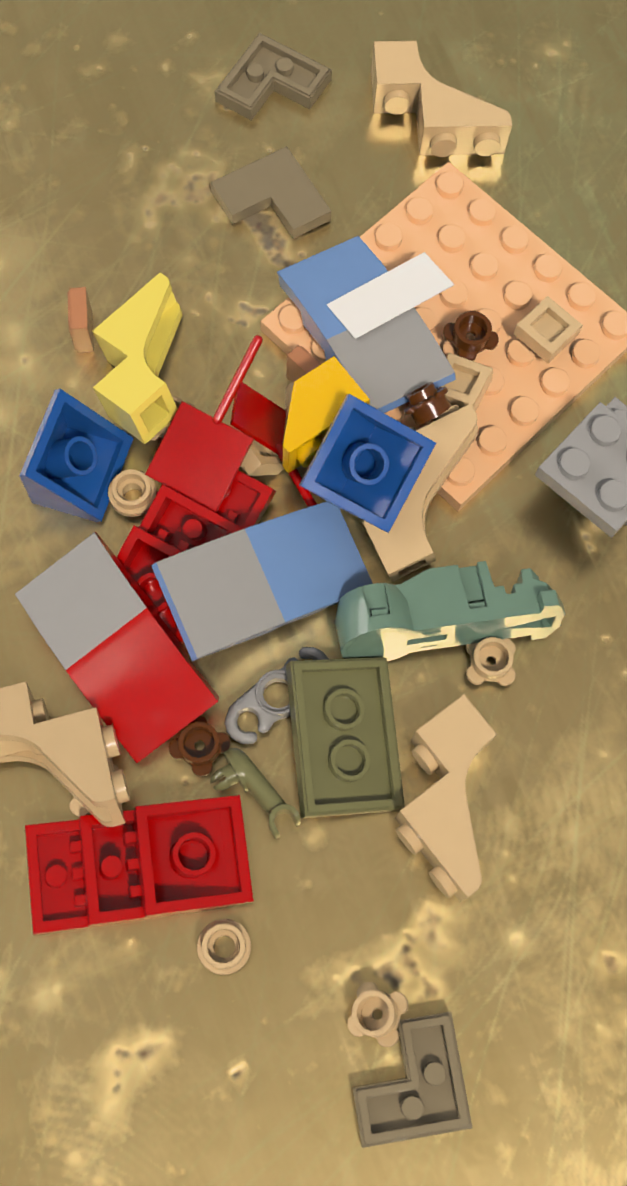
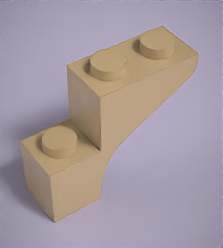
M374 41L371 65L374 114L390 113L397 115L416 113L419 156H490L493 154H505L512 128L511 115L508 111L433 78L426 71L420 60L417 41Z
M472 404L461 409L458 405H453L447 411L432 419V423L418 430L415 427H409L436 442V445L389 533L363 521L392 582L436 561L426 536V513L430 502L478 435L477 414Z
M26 681L0 688V763L21 761L42 766L102 825L114 827L125 824L121 803L130 801V794L123 769L114 771L112 757L121 754L113 724L104 727L96 707L50 720L44 699L35 700Z
M465 694L416 730L411 743L415 746L412 750L415 760L427 774L432 775L435 772L440 780L400 810L395 817L396 821L400 824L396 829V833L403 844L414 855L421 851L433 867L429 875L438 889L447 898L454 894L460 902L475 893L482 882L466 796V775L474 757L497 736V733Z

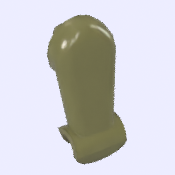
M230 748L223 752L228 765L218 769L211 776L210 783L216 782L225 777V780L214 786L215 790H226L239 782L245 792L249 791L269 815V829L275 839L280 837L274 823L278 815L288 814L293 818L296 827L301 825L299 812L295 807L285 803L261 771L241 749Z

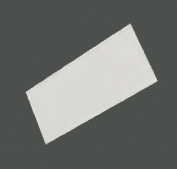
M423 252L326 305L350 334L357 339L454 286V284L431 258Z

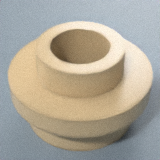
M134 469L120 472L112 479L108 488L111 506L119 514L127 517H137L147 513L157 495L153 479L145 475L144 472ZM132 489L139 490L142 493L140 498L134 501L124 498L125 494Z
M215 920L202 930L198 938V957L204 967L215 974L229 975L235 973L246 964L251 953V941L248 932L241 924L234 920ZM224 936L231 938L235 944L234 952L227 958L217 956L214 951L215 942Z

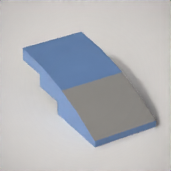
M356 236L279 270L277 274L280 287L300 310L303 326L324 350L326 361L335 356L370 399L369 405L386 413L409 402L407 395L426 383L433 382L435 387L438 388L456 380L455 371L414 307L355 339L326 305L388 272L363 240Z
M327 501L220 537L152 565V569L192 661L270 633L283 625L318 613L329 606L339 603L340 598L347 592L360 586L373 584L340 508Z

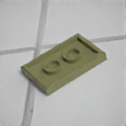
M387 657L305 660L287 663L286 674L300 818L402 810L405 804Z

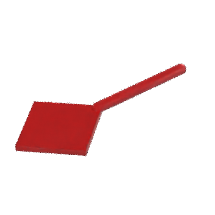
M242 382L234 397L230 425L276 453L283 464L285 410ZM295 469L290 472L289 476L307 507L317 505L310 491L299 486L302 477L298 470Z

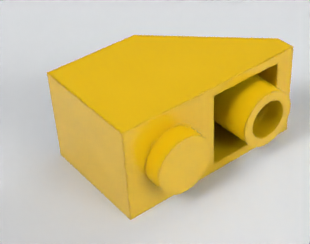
M335 356L294 381L283 443V467L288 474L301 465L304 468L309 467L347 394H351L367 404L370 403L368 396Z

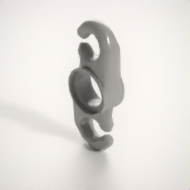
M302 647L299 650V656L302 659L329 660L324 652L317 648ZM289 658L283 668L264 674L255 685L229 707L224 724L227 733L234 741L241 744H254L257 741V734L255 732H245L238 726V717L243 712L249 711L256 714L258 718V731L261 733L268 732L274 722L291 716L289 704L282 708L272 707L267 704L263 694L265 689L272 683L282 682L287 684L286 664L290 661H298L297 658Z

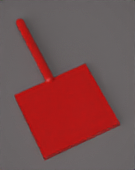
M256 335L252 339L213 417L184 401L181 402L145 473L150 478L217 513L254 441L250 436L223 423L222 420L262 344L263 339L260 335Z

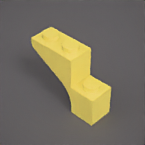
M162 273L157 274L92 331L108 363L115 367L93 389L108 417L144 444L172 421L178 410L166 382L158 378L183 315L180 305L176 302L172 292L171 283L168 277Z

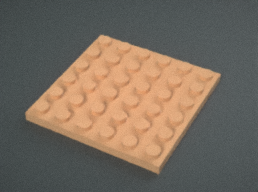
M447 162L361 235L360 238L388 271L425 252L453 282L454 286L414 307L431 331L446 358L449 353L457 355L458 350L452 342L444 339V327L448 323H455L457 318L465 312L477 311L482 313L490 320L492 331L498 334L499 342L497 347L493 350L485 349L478 353L474 362L493 368V379L476 410L478 435L437 492L459 512L627 352V312L455 166ZM547 296L583 325L579 335L549 364L514 335L516 325ZM289 297L260 321L261 331L287 355L299 345L304 347L320 363L326 361L324 350L303 326L301 312ZM472 334L466 335L469 339L475 338V336ZM410 402L384 413L407 427H415L416 430L433 422V420H430L424 424L416 425L411 414L405 415L404 409Z

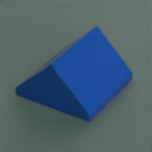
M56 389L19 477L32 503L90 521L102 522L109 504L108 488L110 482L121 472L134 438L62 389Z
M347 394L299 486L332 505L389 533L436 442L353 395Z

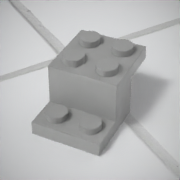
M616 397L607 406L600 402L538 467L535 473L536 477L611 538L623 525H627V406Z

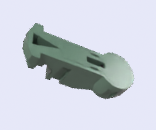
M486 561L477 562L476 566L459 568L458 565L430 568L402 584L374 583L353 589L340 598L335 625L340 651L344 659L387 657V661H391L411 652L479 643L489 637L508 639L530 635L531 640L543 639L561 626V621L566 613L556 590H553L546 582L540 581L531 568L521 569L511 594H506L504 586H494Z

